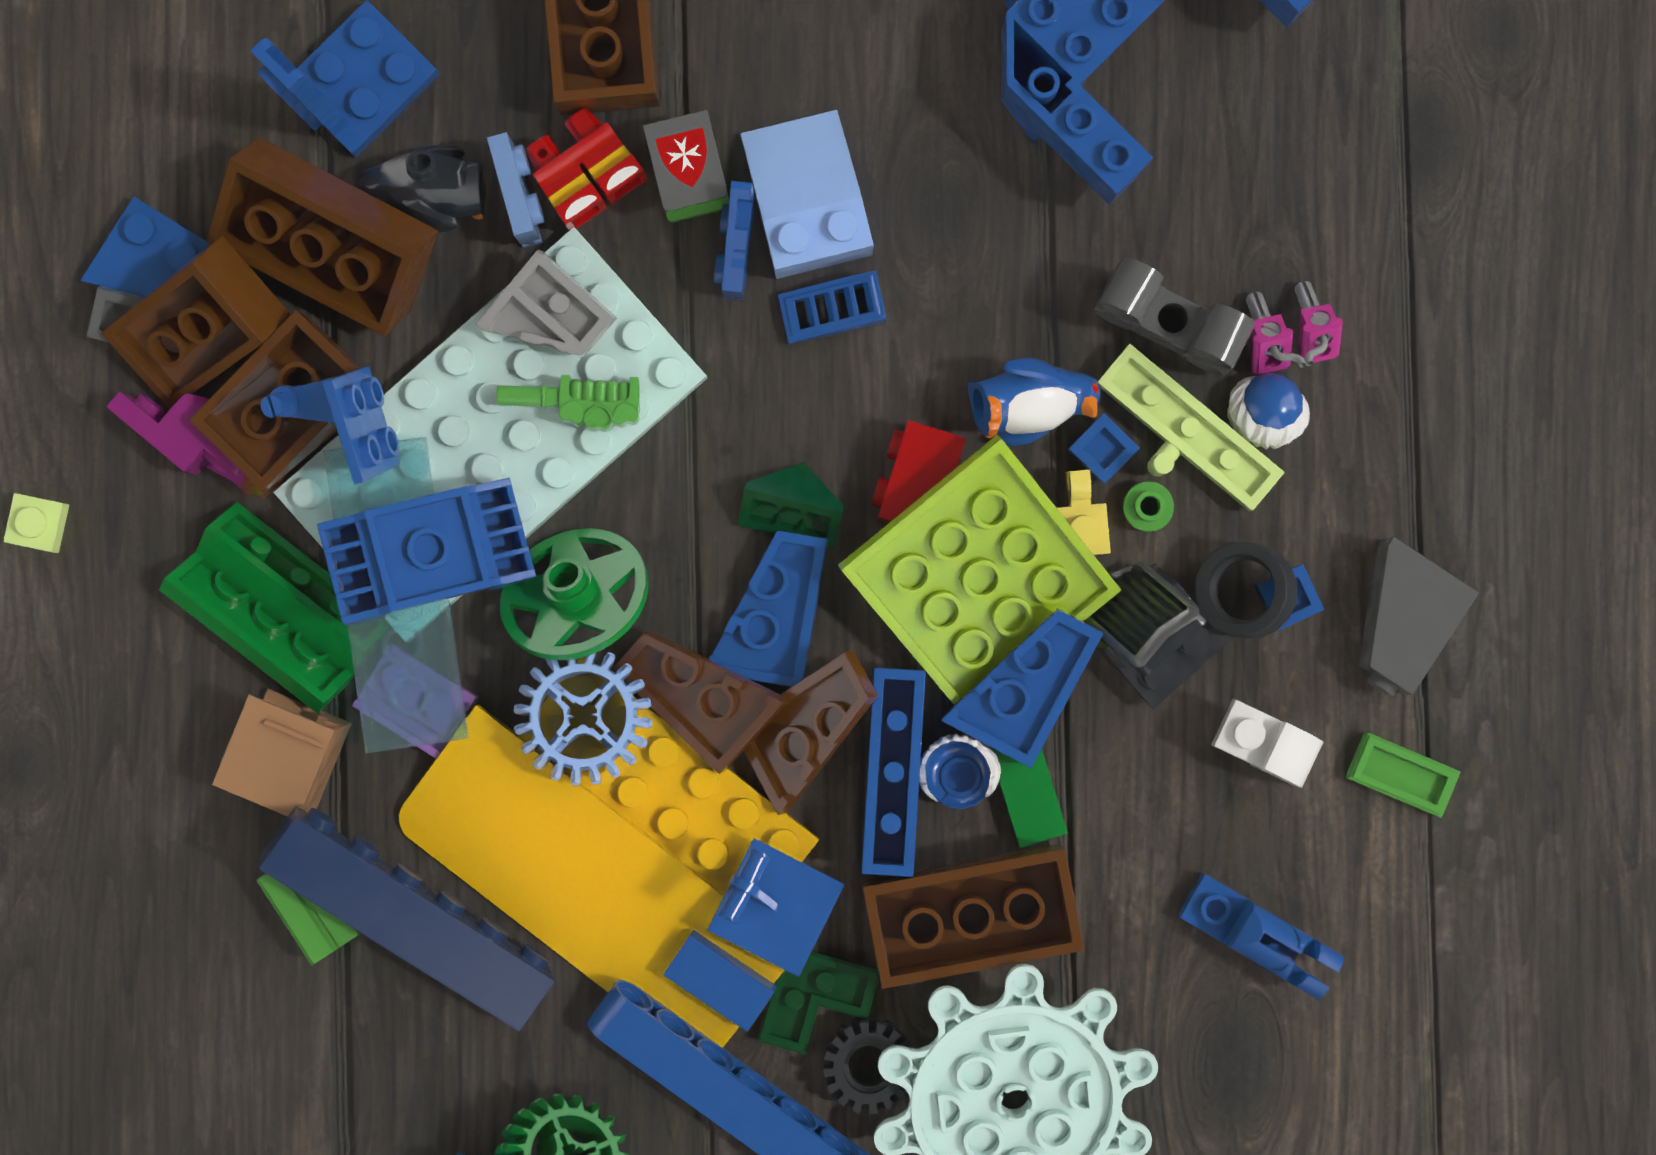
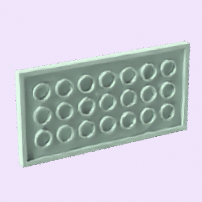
M573 227L550 247L545 254L617 317L586 356H578L496 332L481 330L475 324L503 292L502 290L384 394L382 410L387 426L394 430L399 442V454L397 456L399 465L363 483L354 485L338 435L273 493L323 548L317 527L318 523L464 486L478 485L510 477L527 539L708 377L576 228ZM561 375H570L571 381L578 379L583 383L589 379L595 383L597 380H603L606 384L610 380H614L618 384L623 380L630 383V377H638L640 382V419L636 425L627 424L625 427L619 428L614 424L613 429L604 432L599 430L594 432L589 430L585 424L577 427L573 423H564L559 417V407H546L543 409L542 407L498 406L496 399L497 386L546 385L547 387H560ZM461 596L389 613L385 619L405 642H411Z

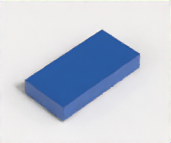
M694 929L663 974L747 1032L778 987Z

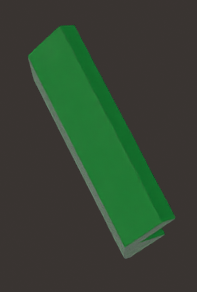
M238 502L233 504L205 528L196 552L167 575L159 591L317 714L350 683L392 629V626L385 618L352 626L343 625L330 574Z

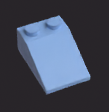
M837 110L741 133L776 279L873 256L874 244Z

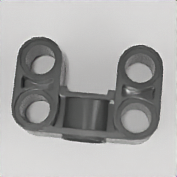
M1123 257L1116 265L1094 312L1109 323L1125 330L1133 331L1184 357L1191 364L1209 373L1224 376L1232 371L1255 327V321L1244 313L1223 304H1213L1209 309L1203 306L1200 307L1161 286L1164 276L1156 269L1133 258ZM1171 309L1179 314L1182 321L1179 332L1170 333L1161 328L1158 322L1160 310Z

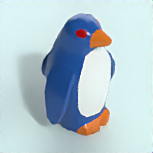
M1034 358L1008 361L1003 367V370L1006 372L986 380L968 383V394L973 417L978 429L985 438H992L998 435L1007 446L1032 443L1074 415L1082 414L1096 417L1097 406L1100 402V385L1092 376L1051 366L1042 360Z

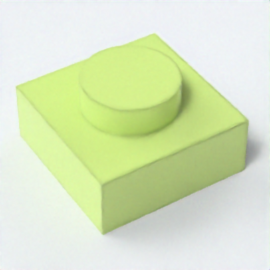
M14 493L3 542L59 553L69 504Z

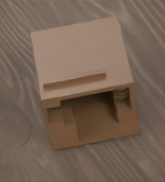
M267 689L264 699L249 694L212 785L287 817L295 806L305 812H308L310 808L317 809L352 723L324 711L317 714L303 702L272 689Z

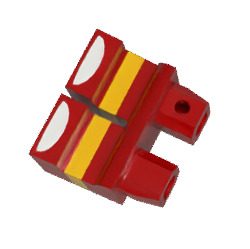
M586 108L576 112L564 123L577 142L561 154L548 135L539 138L526 148L530 161L536 170L533 176L569 231L573 227L577 230L607 209L604 200L584 174V170L588 171L611 205L648 180L642 166L630 154L608 122L602 125Z

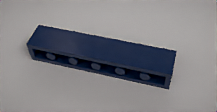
M295 806L261 854L259 869L520 1032L555 982L551 969L548 966L549 958L529 944H524L521 949L505 939L508 933L494 921L483 917L478 922L463 912L466 906L450 893L441 890L436 895L421 885L423 878L406 865L398 863L393 868L378 858L380 851L367 840L356 835L352 840H349L334 830L337 824L323 812L315 808H310L308 812H305Z

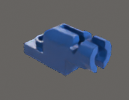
M1203 872L1177 915L1317 1000L1324 997L1330 987L1298 967L1295 963L1296 956L1298 954H1306L1338 973L1343 964L1344 956Z

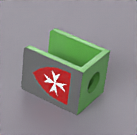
M704 110L643 125L662 205L666 211L668 221L674 223L722 211L723 203L729 204L730 200L708 111Z

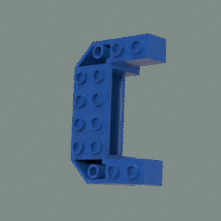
M1007 0L1005 6L1009 10L1006 12L1001 30V102L1034 143L1041 137L1110 205L1147 168L1153 157L1083 88L1086 79L1165 0ZM1314 0L1259 1L1287 28Z

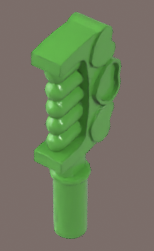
M561 375L560 387H547L546 385L497 386L496 399L498 406L542 407L543 409L546 407H559V417L564 423H573L577 427L585 424L589 430L594 432L599 430L604 432L613 429L614 424L619 428H623L627 424L636 425L640 419V382L638 377H630V383L623 380L618 384L616 381L610 380L606 384L603 380H597L595 383L589 379L583 383L578 379L571 381L570 375Z

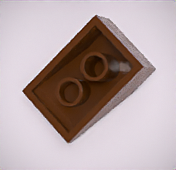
M221 236L106 327L101 334L163 403L171 409L184 394L194 393L264 343L291 314L229 242Z
M295 310L189 421L261 491L265 492L337 432L335 423L294 417H267L261 410L260 404L262 399L269 396L273 389L282 385L302 386L340 376L361 367L313 320Z

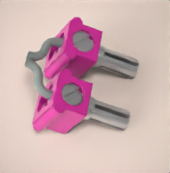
M1304 281L1305 286H1303L1302 282L1295 286V293L1302 308L1298 337L1301 348L1300 355L1292 353L1293 330L1286 328L1282 315H1270L1262 293L1256 292V297H1254L1253 293L1247 296L1246 302L1251 316L1256 323L1250 338L1252 373L1260 375L1287 369L1291 361L1297 362L1299 367L1303 368L1311 366L1315 362L1336 358L1339 355L1343 320L1336 318L1331 304L1319 305L1310 282Z

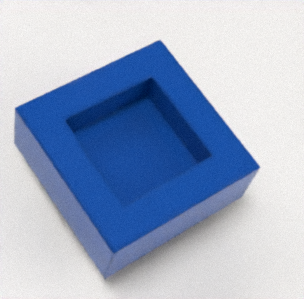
M1103 413L1067 451L1086 470H1090V473L1104 485L1140 447Z
M1303 564L1292 568L1297 580V602L1290 618L1277 631L1325 610ZM1272 577L1254 585L1265 611L1270 608L1274 598L1275 584Z

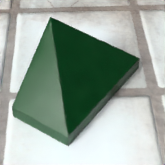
M803 462L746 482L737 525L771 534L783 531L828 539L827 547L834 548L844 505Z

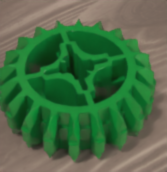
M554 1094L548 1099V1102L544 1098H538L530 1103L529 1110L522 1108L515 1113L513 1118L515 1124L507 1125L501 1133L507 1143L497 1146L494 1153L495 1155H531L532 1144L537 1136L539 1143L536 1145L539 1155H632L626 1152H619L618 1145L625 1140L626 1134L617 1133L613 1135L609 1128L613 1125L615 1117L608 1116L603 1120L598 1118L600 1103H592L584 1109L582 1095H574L566 1102L563 1094ZM568 1130L577 1135L585 1144L578 1143L572 1139Z

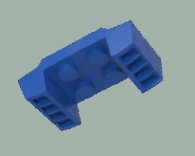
M510 477L381 506L317 524L342 623L346 626L385 618L389 613L488 588L490 591L536 577Z

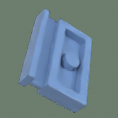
M507 132L487 137L515 238L522 244L523 248L543 243L538 224L544 223V217L537 194L529 195L524 176L531 174L523 145L514 146Z

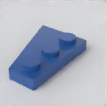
M133 197L80 281L99 287L101 285L145 297L210 244L141 200ZM256 273V275H257V276L262 280V282H263V281L265 280V278L262 277L261 275H259L258 273Z
M783 531L776 532L749 583L747 591L735 613L732 614L724 629L725 632L709 660L750 680L793 687L805 679L828 539Z
M1057 608L941 718V721L1032 768L1097 647L1103 632Z

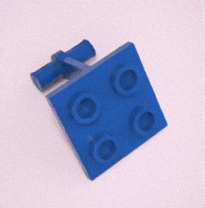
M369 366L302 386L282 385L273 389L270 395L264 397L261 401L260 406L263 414L270 418L274 416L294 417L335 423L354 485L363 483L399 465L397 459L399 442L394 430L387 426L382 410L384 404L383 390L378 379L372 377Z
M753 838L736 874L732 875L728 883L730 886L707 930L799 977L845 884Z

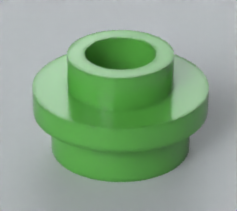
M1142 482L1132 487L1126 494L1123 502L1124 516L1135 529L1143 532H1153L1163 528L1170 521L1174 512V501L1170 492L1163 485L1156 482ZM1145 497L1155 499L1158 504V510L1153 516H1147L1141 511L1140 504Z

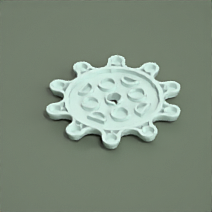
M1017 964L1006 975L1003 995L998 1001L989 1005L977 1006L971 1004L958 988L949 985L938 987L928 1000V1010L938 1026V1035L935 1040L921 1048H909L895 1044L887 1047L881 1053L878 1059L879 1073L890 1083L898 1084L906 1089L910 1102L903 1112L883 1120L877 1126L874 1133V1144L878 1151L884 1155H902L905 1153H917L919 1155H1144L1151 1148V1133L1145 1125L1124 1115L1122 1112V1101L1129 1091L1150 1083L1156 1077L1158 1063L1154 1055L1147 1050L1132 1048L1124 1051H1114L1105 1045L1103 1041L1104 1030L1117 1012L1116 1000L1109 991L1102 988H1091L1071 1005L1054 1007L1049 1005L1044 999V981L1040 971L1033 965ZM1026 1090L1028 1099L1022 1107L1008 1109L1001 1104L1004 1092Z

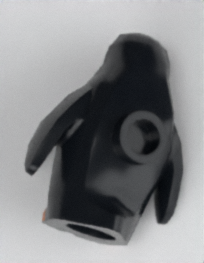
M432 145L419 148L410 153L399 155L378 166L368 168L362 171L356 179V188L438 230L439 233L457 228L459 221L455 218L472 216L474 219L480 220L484 218L486 183L483 165L480 162L460 159L465 155V151L458 146Z

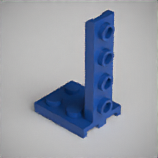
M368 0L337 28L298 68L268 38L262 39L250 50L263 64L256 73L314 131L323 125L355 158L440 75L438 70Z

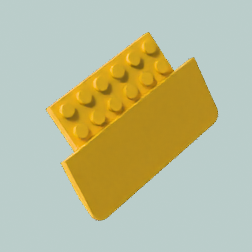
M585 657L578 658L577 663H585ZM578 675L567 678L559 684L572 695L584 697L591 694L596 688H599L605 680L591 675ZM617 691L602 712V720L605 726L620 738L626 723V706L622 696ZM633 695L634 700H638V698L635 695ZM550 696L545 700L541 712V726L548 743L557 734L556 732L564 720L563 709ZM599 697L593 705L590 704L585 709L580 708L578 705L574 706L566 698L563 699V702L571 708L570 715L575 717V719L569 720L572 728L565 736L573 728L577 729L582 724L586 725L589 729L592 727L600 735L604 734L595 724L597 718L592 717V714L597 713L595 704L602 697ZM476 705L402 805L399 813V823L403 833L608 992L617 980L628 981L642 989L723 1048L739 1026L663 974L694 929L774 984L784 969L709 932L707 929L730 886L728 883L732 875L736 874L753 838L803 862L819 841V837L788 813L777 815L771 801L728 768L726 771L718 774L651 708L637 710V717L651 719L652 727L648 729L636 727L634 732L635 735L647 740L646 747L639 748L630 743L626 748L627 751L634 755L636 762L633 765H629L621 756L615 759L613 762L620 771V775L616 778L610 775L606 765L598 768L601 783L597 785L592 784L590 771L582 770L580 785L574 786L570 780L572 769L565 767L562 777L559 781L551 778V772L556 764L554 761L550 760L541 770L534 767L535 760L543 753L540 748L528 754H524L521 750V746L525 742L534 739L532 733L517 735L483 707ZM581 736L570 745L568 744L560 754L575 759H589L602 755L608 749L591 736Z

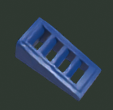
M876 270L778 294L788 344L886 324V313ZM864 288L869 312L859 315L854 290ZM844 293L849 317L840 320L834 294ZM824 297L829 323L820 325L815 299ZM805 301L810 327L800 330L795 303Z

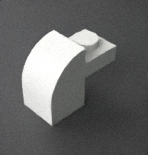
M1232 699L1211 745L1293 786L1302 788L1323 741L1287 722H1282L1238 700Z

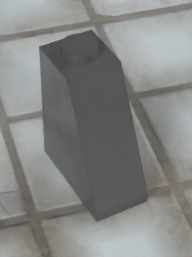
M1395 537L1382 539L1377 546L1359 667L1371 674L1367 682L1390 697H1393L1396 692L1407 695L1414 694L1479 595V592Z

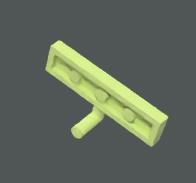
M1131 344L1123 350L1098 380V384L1103 391L1165 441L1148 462V471L1153 476H1162L1169 473L1173 469L1176 459L1182 455L1250 512L1256 508L1285 473Z

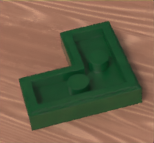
M812 950L799 977L784 970L774 984L778 987L766 1005L757 1041L805 1055L819 1006L868 1019L880 976L878 968Z

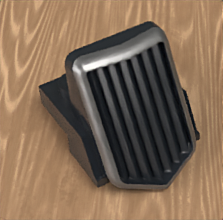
M1136 563L1109 573L1121 591L1084 621L1103 632L1096 649L1112 667L1118 670L1145 703L1152 709H1155L1225 646L1228 641L1219 631L1210 626L1207 622V617L1180 584L1158 567L1156 563H1153L1150 567L1142 563Z

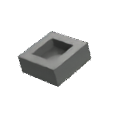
M100 285L97 288L87 337L108 342L101 332L144 297Z

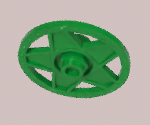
M575 529L554 535L530 549L529 552L533 565L551 553L550 565L545 574L538 575L522 583L503 587L500 598V613L504 627L520 648L529 654L548 660L578 659L605 649L631 628L639 617L647 599L648 573L639 552L625 538L602 529ZM581 543L606 544L619 551L590 561ZM635 574V590L624 612L612 594ZM513 608L538 614L531 639L518 628ZM579 626L601 633L582 643L562 646Z

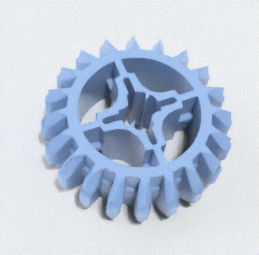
M611 652L604 656L602 665L594 664L596 653L586 656L585 663H577V659L567 660L568 665L561 668L557 660L546 659L548 666L553 672L545 677L539 669L534 667L530 674L540 683L538 688L534 690L528 685H521L519 688V692L525 697L531 698L532 701L530 706L523 704L514 705L513 711L515 714L529 716V723L518 724L514 727L517 735L532 733L534 738L525 742L521 746V750L524 754H528L540 748L543 753L533 764L538 770L544 768L550 760L554 761L556 764L551 772L553 780L559 781L566 767L572 769L570 777L572 785H580L582 770L590 771V779L593 785L600 784L601 776L598 768L606 765L610 775L616 778L620 775V771L613 762L615 759L621 756L629 765H633L636 762L634 755L626 750L628 745L632 743L639 748H645L647 745L646 739L634 734L636 727L643 729L652 727L651 719L637 717V710H645L652 706L651 700L649 698L634 700L633 694L641 691L645 684L642 679L635 680L629 685L623 681L632 671V666L628 663L622 665L617 673L611 671L610 669L615 662V655ZM578 675H591L605 680L599 688H596L591 694L584 697L572 695L559 684L567 678ZM617 691L622 696L626 706V723L620 738L613 734L602 720V712ZM548 695L563 709L564 713L563 724L549 743L541 726L542 707ZM599 697H602L595 704L597 713L592 714V717L597 718L595 724L604 734L600 735L592 727L589 729L586 725L582 724L577 729L573 728L565 736L572 728L569 720L575 719V717L570 715L571 708L563 702V699L566 698L574 706L578 705L580 708L585 709L590 704L593 705ZM581 736H591L608 749L602 755L589 759H575L560 754L568 744L570 745Z

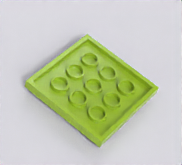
M998 435L988 441L838 565L841 571L954 705L1057 608L1084 621L1121 591L1120 587Z

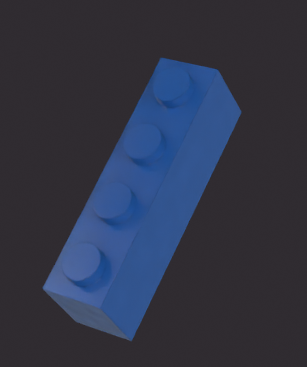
M873 667L872 685L878 697L871 704L861 861L862 874L913 877L926 677V671Z

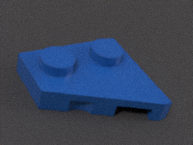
M731 181L729 204L723 203L720 234H727L725 254L717 253L714 283L722 284L724 298L744 300L755 208L752 183Z

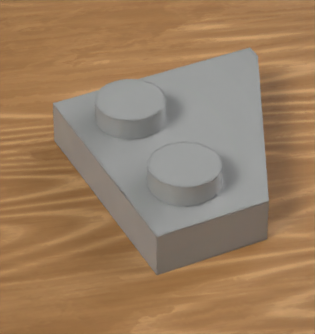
M537 250L475 325L481 330L496 332L578 356H586L617 317L541 250Z

